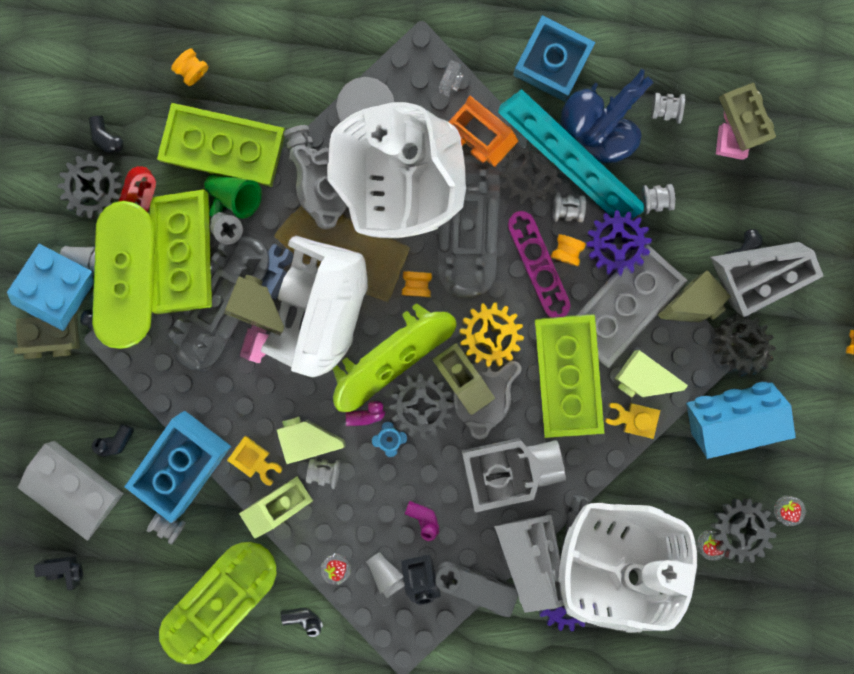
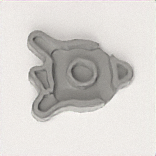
M302 145L295 146L290 150V157L297 169L296 190L299 202L304 210L315 219L320 228L325 230L333 228L338 218L348 206L328 181L327 164L329 163V148L325 147L312 153Z
M481 359L478 364H472L496 398L473 415L469 414L458 396L453 392L455 412L468 426L472 437L475 439L486 438L490 430L507 416L511 405V385L522 370L521 365L516 361L507 362L496 372H493L490 367H486L485 360Z

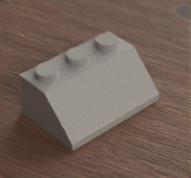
M55 441L43 445L27 466L18 486L22 492L87 541L124 494Z

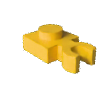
M609 403L608 407L617 409L618 417L616 419L605 418L606 423L613 426L625 423L623 432L654 439L661 410L630 403L629 410L626 411L620 404Z
M244 436L227 459L228 462L250 478L255 472H258L262 482L268 486H271L274 481L268 478L267 471L269 469H274L278 473L283 471V468L278 463H268L265 461L269 452L247 436Z

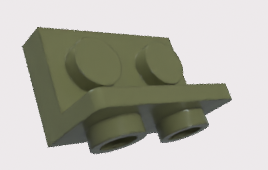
M754 82L719 97L741 152L776 138L774 124L765 111L762 95L756 89Z
M74 314L64 331L37 317L16 319L18 348H14V354H23L24 359L42 358L41 352L48 351L53 352V357L71 355V349H80L77 314Z

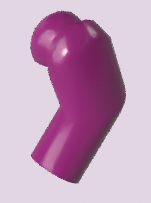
M371 401L368 403V410L345 412L346 426H363L382 420L385 415L383 403Z
M409 501L404 514L418 520L421 537L424 540L433 541L440 530L435 512Z

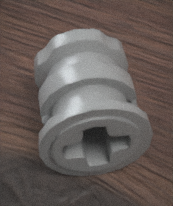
M655 93L651 118L663 117V120L666 121L674 118L680 124L684 113L685 94L675 98L673 94L661 96L660 93Z
M299 125L283 132L284 137L288 138L289 141L286 143L289 151L295 146L302 145L312 153L317 152V150L311 147L313 140L312 137L308 136L309 126Z
M667 184L665 188H662L660 185L653 186V189H648L647 185H642L641 201L645 204L644 214H649L651 209H654L655 212L663 211V208H667L669 211L675 209V192L672 184Z
M556 192L552 208L553 221L557 222L559 218H564V221L577 219V222H583L586 210L585 196L574 198L573 195H566V197H561L560 192Z
M219 212L211 218L210 230L220 243L228 245L237 242L241 238L243 226L235 216ZM224 222L229 224V231L226 233L222 231V224Z
M311 457L307 469L306 483L311 484L313 481H316L321 486L327 483L331 485V489H335L340 473V460H336L333 464L329 463L328 459L317 461L316 457Z
M156 513L146 531L151 532L154 530L158 532V537L161 539L163 537L167 538L168 543L172 545L183 530L186 522L175 520L170 523L160 514Z

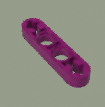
M524 211L516 212L508 220V231L543 311L550 318L565 317L570 311V301L538 227L531 214ZM517 217H520L522 221L528 220L529 224L525 227L528 236L534 232L536 238L528 239L520 245L518 239H522L524 236L520 229L515 230L513 228V225L517 223ZM528 244H537L541 248L539 259L529 260L525 256L524 251ZM543 270L550 272L553 276L552 284L546 288L539 286L536 280L537 274ZM556 286L558 287L560 292L554 293L557 301L564 302L565 306L561 307L562 313L557 314L556 311L549 310L548 306L552 305V300L550 296L544 299L542 292H549Z

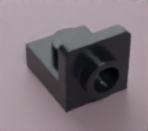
M77 555L41 560L34 565L35 577L45 576L46 580L63 578L65 573L67 590H74L80 585V581L83 580V568L81 563L77 562Z
M430 555L401 561L405 592L413 603L419 605L429 604L434 601L433 599L441 597L440 590L436 585L433 560Z

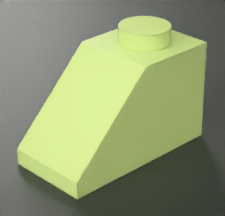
M635 350L614 378L620 382L618 388L630 397H633L635 394L646 397L684 391L688 386L640 350Z
M300 417L282 421L284 427L277 429L286 464L339 450L346 446L342 438L309 420L301 422Z
M297 476L240 512L239 515L253 537L257 538L280 525L313 500Z

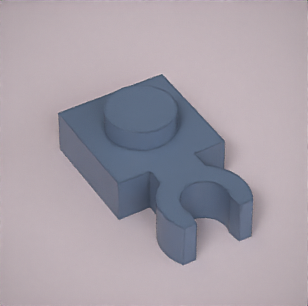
M273 244L269 250V266L262 280V286L268 288L274 300L278 297L281 284L287 274L283 269L292 262L294 253L285 249L284 254L279 257L282 248L276 244Z

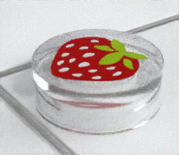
M783 496L776 502L774 514L779 522L787 526H795L803 521L806 508L800 499L794 496Z
M707 530L697 540L698 551L708 560H719L724 557L726 550L718 551L715 548L720 542L719 540L711 539V536L717 533V531Z
M341 554L329 555L321 566L323 579L332 585L344 583L351 572L350 562Z

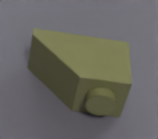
M707 270L694 278L658 316L665 320L698 323L709 317L714 320L725 311L726 308L723 304L731 296Z
M246 275L245 279L238 277L224 314L281 336L284 325L268 288L262 286L263 281L250 275Z
M457 343L432 359L470 415H473L496 399Z

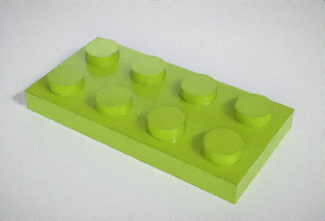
M171 103L157 160L216 175L254 180L260 185L272 187L285 138L283 132L286 129Z
M197 190L152 197L150 204V217L154 224L152 312L164 314L212 307L208 192Z
M595 314L535 319L545 438L604 434Z

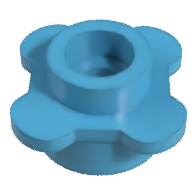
M391 422L383 423L380 433L372 438L373 446L380 447L388 457H394L399 446L407 441L406 433L396 430ZM387 437H392V441L388 442Z

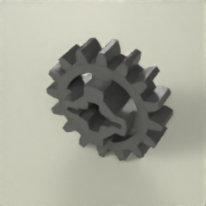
M92 154L87 155L86 161L82 157L77 156L76 165L66 164L70 170L68 174L60 172V176L65 179V183L58 184V188L65 190L60 199L70 201L66 208L71 211L77 208L76 215L83 217L87 211L88 218L95 219L96 212L100 215L107 206L113 204L114 200L120 199L117 191L122 190L124 185L117 183V180L123 176L119 172L113 173L116 165L112 162L105 165L106 158L99 156L97 161ZM91 167L99 168L98 170H95L93 173H86L83 171L84 169ZM84 179L94 182L93 186L98 194L88 191L90 188ZM74 180H76V190H75V191H73V183H74ZM108 182L110 183L109 193L106 192V184ZM90 200H96L99 202V204L93 206L83 205L84 203H88Z
M422 373L418 375V381H413L408 376V385L404 386L401 383L397 385L401 391L400 394L392 393L391 395L393 399L397 400L396 404L389 406V409L397 410V414L392 417V420L402 421L399 427L401 431L406 427L410 428L409 436L411 437L416 431H420L421 438H425L426 431L428 430L435 436L437 435L435 427L440 426L445 429L446 424L443 419L452 418V414L447 412V408L453 407L454 403L446 401L451 392H443L441 390L444 385L443 381L437 385L434 384L433 375L428 378V381L423 380ZM426 386L435 390L440 399H432L426 393ZM416 387L415 396L411 400L402 401L404 395L410 389ZM419 398H424L425 403H430V405L436 404V406L426 408L423 414H420L417 408L407 407L418 403ZM441 410L438 418L428 424L427 418L433 411ZM403 412L413 414L417 418V425L407 420Z
M745 498L742 503L739 499H732V507L729 504H722L723 514L714 513V516L719 520L718 523L710 524V527L717 529V533L713 534L711 539L719 540L720 543L715 548L718 551L726 550L725 558L732 559L734 557L735 562L743 563L745 558L747 562L753 563L755 562L754 555L761 558L765 557L762 550L764 547L772 549L773 546L768 540L769 538H776V534L770 532V528L775 526L776 523L767 520L771 512L767 510L761 511L763 504L755 502L752 505V500ZM736 513L735 518L728 522L729 519ZM755 517L757 518L760 527L755 522ZM740 527L747 528L746 534L740 533ZM726 533H727V534L729 535V537L732 539V543H731V544L729 543V541H728V539H727ZM758 539L755 545L751 547V544Z

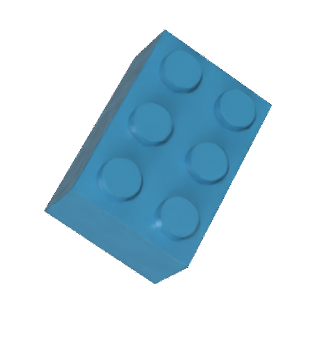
M772 382L756 383L752 387L742 390L730 389L725 391L724 394L712 397L700 396L695 401L686 403L691 434L707 459L796 438L791 405Z
M183 411L172 418L127 482L125 488L172 523L186 511L232 446L189 413Z

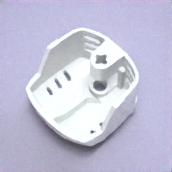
M391 102L366 108L340 122L331 134L329 163L327 164L328 181L349 207L352 223L358 233L378 238H401L419 235L438 229L439 226L449 221L463 208L466 183L461 137L454 125L436 117L423 107L406 102ZM412 146H417V155L409 160V149ZM374 176H376V177H384V180H383V181H377V180H372V178H373ZM374 192H382V193H385V195H384V196H373V193H374ZM378 207L385 208L384 211H376Z
M295 236L289 240L288 246L295 249L292 265L283 279L278 300L282 301L279 315L283 322L284 330L281 336L270 333L262 346L261 352L292 367L291 371L316 377L332 370L347 353L353 342V333L364 294L368 289L365 259L360 253ZM304 253L311 256L310 264L303 262ZM317 260L321 261L319 268L317 266ZM291 306H295L297 308L295 321L291 328H286L285 321ZM304 311H305V315H304V318H303L302 326H301V329H300V331H299V326H300V323H301V319H302L303 313H304Z
M605 503L585 505L577 515L572 526L568 529L559 566L558 582L560 583L561 596L567 614L581 622L623 630L628 633L665 631L675 628L681 621L690 603L697 569V550L690 527L682 520L663 513L664 511L652 506ZM599 521L596 529H594L595 524ZM613 522V526H612V528L610 529L609 533L607 534V530H608V528L610 527L611 523ZM625 527H627V530L621 539L620 536L624 531ZM685 538H686V542H687L688 556H687V549H686ZM632 569L638 575V581L635 585L629 581V572Z

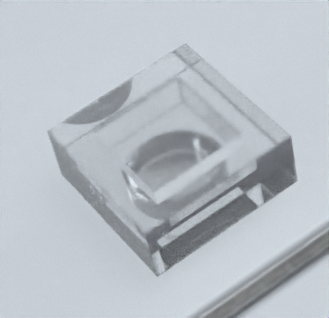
M449 60L439 85L438 93L450 97L452 89L458 91L464 74L459 73L460 63Z

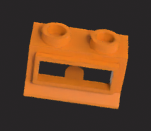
M471 96L468 97L466 103L449 121L458 130L461 137V145L463 146L466 143L472 148L470 153L482 164L487 161L495 167L519 141L509 126ZM473 118L477 119L496 135L488 146L464 128Z

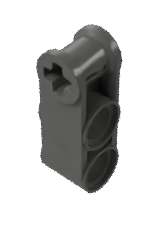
M449 561L442 562L435 569V581L439 590L472 605L487 608L498 615L511 617L518 599V593L514 584L495 579L481 571L469 569ZM449 571H452L455 580L449 579L448 583H444L442 574L447 575Z

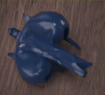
M641 69L638 75L615 98L610 97V103L605 109L602 97L597 95L595 91L598 86L597 83H594L590 89H582L573 93L564 104L561 112L560 126L601 164L622 161L631 156L640 145L642 137L640 129L634 122L622 118L654 83L649 76L644 79V69Z

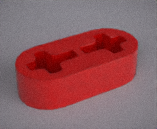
M137 166L128 172L119 202L135 203L136 201L147 213L156 187V180L148 168ZM145 177L146 181H142L138 187L136 181L139 182Z

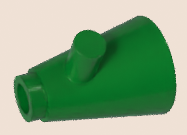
M210 175L204 183L205 190L215 198L209 211V215L212 217L222 212L225 206L236 217L245 219L253 215L260 205L262 191L260 185L254 180Z

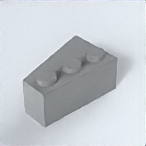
M800 242L710 257L722 287L731 296L728 299L730 306L743 317L823 277L814 250Z

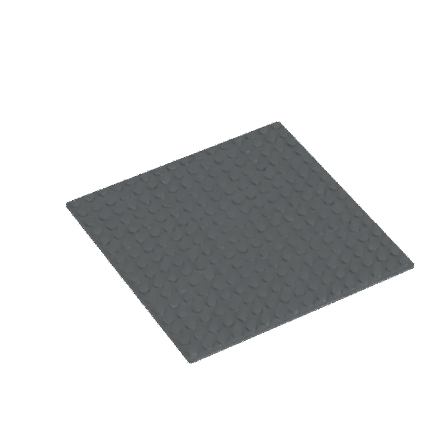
M424 21L417 22L359 78L370 77L378 79L387 85L393 94L394 102L418 105L447 122L451 120L466 103L468 97L471 96L515 133L519 141L496 165L500 173L497 270L491 288L476 298L468 299L457 297L446 290L438 276L439 227L433 231L408 237H371L358 233L355 230L349 207H347L333 228L326 230L320 228L315 219L304 210L299 202L296 190L297 169L294 162L289 161L290 151L287 146L281 151L273 186L260 185L262 198L258 209L248 218L241 219L236 217L243 226L242 236L258 239L267 249L268 256L273 244L282 248L279 257L284 254L285 249L294 253L295 249L288 246L289 240L295 236L362 254L366 264L368 289L364 294L353 333V342L347 353L337 364L346 374L348 372L345 370L346 367L342 360L347 357L357 365L366 354L396 331L405 328L407 324L402 315L404 312L408 311L411 316L419 320L415 310L412 308L416 303L430 313L447 312L455 317L457 326L450 338L386 385L365 404L353 410H368L369 402L380 401L383 403V411H385L382 420L369 425L346 426V413L337 410L333 403V395L337 386L333 369L320 376L309 377L291 371L292 367L267 354L262 357L260 363L240 357L247 329L252 327L251 324L239 320L217 361L203 370H191L182 366L172 353L170 337L168 335L172 331L181 311L164 314L152 312L151 327L148 333L138 344L130 348L116 349L106 346L96 337L94 329L84 338L85 343L165 428L172 418L186 411L232 446L211 474V477L243 510L298 476L313 501L265 534L397 674H408L479 606L467 603L441 590V597L433 599L434 601L429 604L419 605L413 603L408 598L405 586L386 598L383 593H379L366 561L381 552L383 557L403 575L401 561L430 555L433 560L434 573L439 564L449 561L469 569L481 571L495 579L507 581L511 577V573L494 526L522 519L552 515L556 535L567 524L569 511L573 510L570 505L574 495L585 496L591 502L687 411V402L695 401L696 398L703 396L740 360L739 354L706 319L700 323L661 319L657 314L610 368H607L599 361L604 434L545 438L535 319L550 317L543 311L508 231V220L514 213L519 211L531 214L551 257L552 252L557 249L559 234L575 238L584 243L593 241L594 239L588 236V231L597 230L594 226V221L597 220L603 223V214L605 212L590 196L498 113L502 103ZM337 99L308 125L310 130L308 136L312 137L313 140L312 149L319 151L325 147L329 148L331 134L334 128L341 122L336 108ZM475 118L464 127L486 146L496 137L493 132ZM466 143L462 146L463 153H469L472 150ZM412 146L409 149V160L417 155V146ZM374 176L372 180L383 181L384 177ZM374 192V193H373V196H384V195H385V193H382V192ZM556 192H560L561 197H566V195H573L574 198L585 196L586 210L583 222H577V219L564 221V218H559L557 222L553 221L552 208ZM224 206L222 211L223 213H229L232 216H235ZM378 207V208L376 209V211H384V210H385L384 207ZM517 217V223L513 225V228L515 230L520 229L524 238L518 239L520 245L528 239L536 238L534 232L529 236L526 232L525 227L529 224L528 220L522 221L520 217ZM226 222L222 224V231L225 233L229 231V224ZM612 226L605 229L600 238L608 236L612 231ZM210 230L211 259L214 253H216L220 242ZM616 237L615 242L611 244L616 245V248L621 250L625 243L621 241V237ZM528 244L524 251L525 256L529 260H537L541 256V248L537 244ZM586 246L579 254L580 263L578 267L551 257L570 301V311L566 316H576L617 270L613 269L610 275L606 274L607 266L603 265L597 269L598 259L590 260L589 254L594 249L586 248ZM630 250L625 255V260L634 252V250ZM601 251L604 257L614 262L612 255ZM304 253L303 262L310 264L311 256ZM317 260V266L319 268L321 261ZM292 262L288 266H285L283 270L288 272L291 268ZM545 270L540 271L536 277L538 285L545 288L549 287L553 282L552 274ZM403 271L432 273V280L428 283L431 297L401 295L402 289L405 287ZM556 286L549 292H542L544 299L550 296L552 300V305L548 306L549 310L556 311L557 314L562 313L561 307L565 306L564 302L557 301L554 293L560 292L558 287ZM678 291V292L674 295V297L665 305V307L680 293L679 291ZM277 297L276 300H272L279 313L282 301H279ZM484 303L487 309H491L493 303H497V310L502 311L507 306L508 316L515 313L518 315L513 322L515 325H523V328L517 331V334L524 336V340L516 342V345L521 348L519 352L511 351L510 353L513 356L511 361L518 362L522 370L511 385V405L507 416L490 430L486 438L479 440L472 437L468 426L456 414L454 406L447 408V412L452 414V418L443 419L446 428L435 427L437 433L435 436L430 430L426 431L425 438H421L420 431H416L412 437L409 436L410 428L408 427L402 431L399 430L402 421L392 420V417L397 414V410H391L389 406L397 403V400L393 399L391 395L392 393L400 394L401 391L397 385L398 383L404 386L408 385V376L413 381H418V375L422 373L423 380L428 381V378L433 375L434 384L437 385L443 381L444 385L441 390L443 392H451L446 401L453 402L454 391L432 359L455 343L466 354L469 347L460 346V342L466 339V336L460 335L459 330L467 329V326L462 321L464 318L472 319L471 309L479 313L481 312V304ZM291 306L285 321L286 328H291L297 314L295 306ZM304 311L303 316H302V319H301V323H300V326H299V331H300L301 326H302V322H303V318H304V315H305V311ZM493 316L495 322L501 325L506 324L502 319ZM481 319L474 324L472 335L480 332L482 328ZM488 326V331L484 337L485 339L490 338L495 344V338L499 334L498 332H492ZM511 336L503 338L501 342L502 352L509 346ZM482 345L476 346L481 352L490 354L489 349ZM635 350H640L688 386L684 391L646 397L635 394L633 397H630L618 388L620 382L614 378ZM472 354L467 358L473 364L476 356ZM505 357L502 358V360H503L502 366H503V365H505V364H506L507 362H509V361L506 360ZM492 361L490 368L493 372H496L502 366L498 367L496 362ZM426 386V393L432 399H440L435 390ZM416 387L410 389L404 395L402 401L411 400L416 394ZM419 398L418 403L407 407L417 408L419 413L423 414L426 408L436 406V404L430 405V403H425L424 398ZM609 403L620 404L626 411L629 410L630 403L661 410L654 439L623 432L625 423L616 426L606 423L605 418L616 419L618 417L617 409L608 407ZM441 410L433 411L427 418L428 424L438 418ZM403 412L407 420L417 425V418L413 414ZM300 417L301 422L309 420L345 441L346 446L342 449L314 456L317 461L328 459L329 463L333 464L336 460H340V473L335 489H331V485L327 483L324 486L318 485L316 481H313L311 484L306 483L310 458L286 464L277 429L284 427L282 421ZM385 422L393 423L396 430L405 432L407 435V441L399 446L394 457H388L385 451L372 444L373 436L380 433L382 424ZM244 436L249 437L269 452L265 461L268 463H278L283 468L281 473L276 472L274 469L267 471L268 478L274 481L271 486L262 482L258 472H255L250 478L227 461ZM387 437V441L391 442L392 437ZM519 438L526 447L557 440L564 464L566 481L538 487L535 498L531 501L479 512L474 511L461 450ZM409 501L435 512L440 530L433 541L424 540L421 537L418 520L404 514ZM332 560L346 563L345 574L339 581L330 579L329 573L324 570L327 569V564ZM449 571L447 575L442 574L444 583H448L449 579L455 580L452 571Z

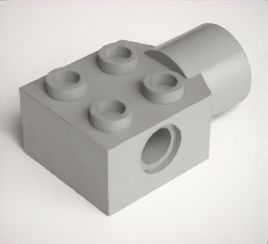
M519 438L461 450L475 512L534 500L538 487L566 481L564 464L557 440L526 447Z

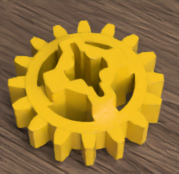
M484 303L481 304V312L479 313L471 309L472 319L464 318L462 321L467 326V329L459 330L460 335L466 336V339L460 342V346L469 347L465 355L468 357L474 354L476 356L475 364H478L481 359L485 360L487 368L490 367L492 361H495L498 367L502 366V358L504 357L510 362L513 359L510 352H519L521 349L516 345V342L524 340V336L517 334V331L522 329L523 325H515L513 322L518 315L515 313L508 316L507 306L502 311L497 310V303H493L491 309H487ZM493 316L502 319L506 324L501 325L495 322ZM481 319L482 328L480 332L472 335L474 324ZM488 326L492 332H498L499 334L495 338V344L490 338L485 339L484 337L488 331ZM511 336L509 346L502 352L501 342L503 338ZM482 345L489 349L490 354L481 352L476 346Z

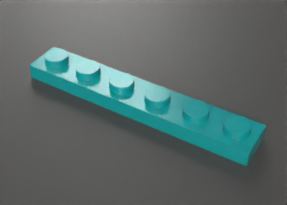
M522 89L500 105L498 113L612 218H614L616 210H619L620 217L624 218L627 212H631V219L644 211L645 204Z

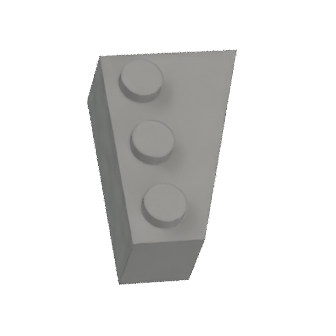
M552 515L522 519L494 526L524 613L564 606L560 583L558 582L560 556Z

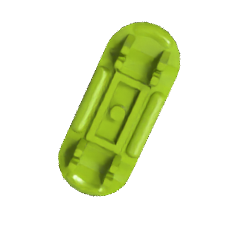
M120 201L107 206L100 214L96 223L92 325L96 337L106 346L116 349L130 348L138 344L151 327L154 276V224L150 215L141 206L133 202Z
M417 303L412 308L415 310L419 320L411 316L408 311L404 312L402 315L407 324L405 328L399 329L366 354L357 365L347 357L342 360L348 374L342 371L338 365L333 368L337 381L333 395V403L336 409L341 412H351L358 409L421 358L444 343L452 336L456 329L455 317L447 312L430 313Z
M241 542L230 547L161 623L159 641L169 657L183 664H196L204 661L273 586L277 571L274 557L269 550L255 542Z

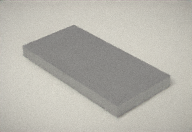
M649 245L644 246V248L650 251L649 256L641 255L644 261L642 267L635 263L634 273L631 274L625 268L623 269L622 276H619L616 270L576 315L595 314L598 359L607 368H610L688 281ZM635 249L634 252L625 261L631 259L636 254L638 249Z

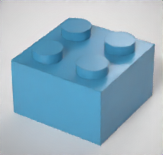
M542 15L515 67L513 76L565 102L595 42Z
M38 244L7 291L12 305L64 331L93 286L94 280L91 270Z

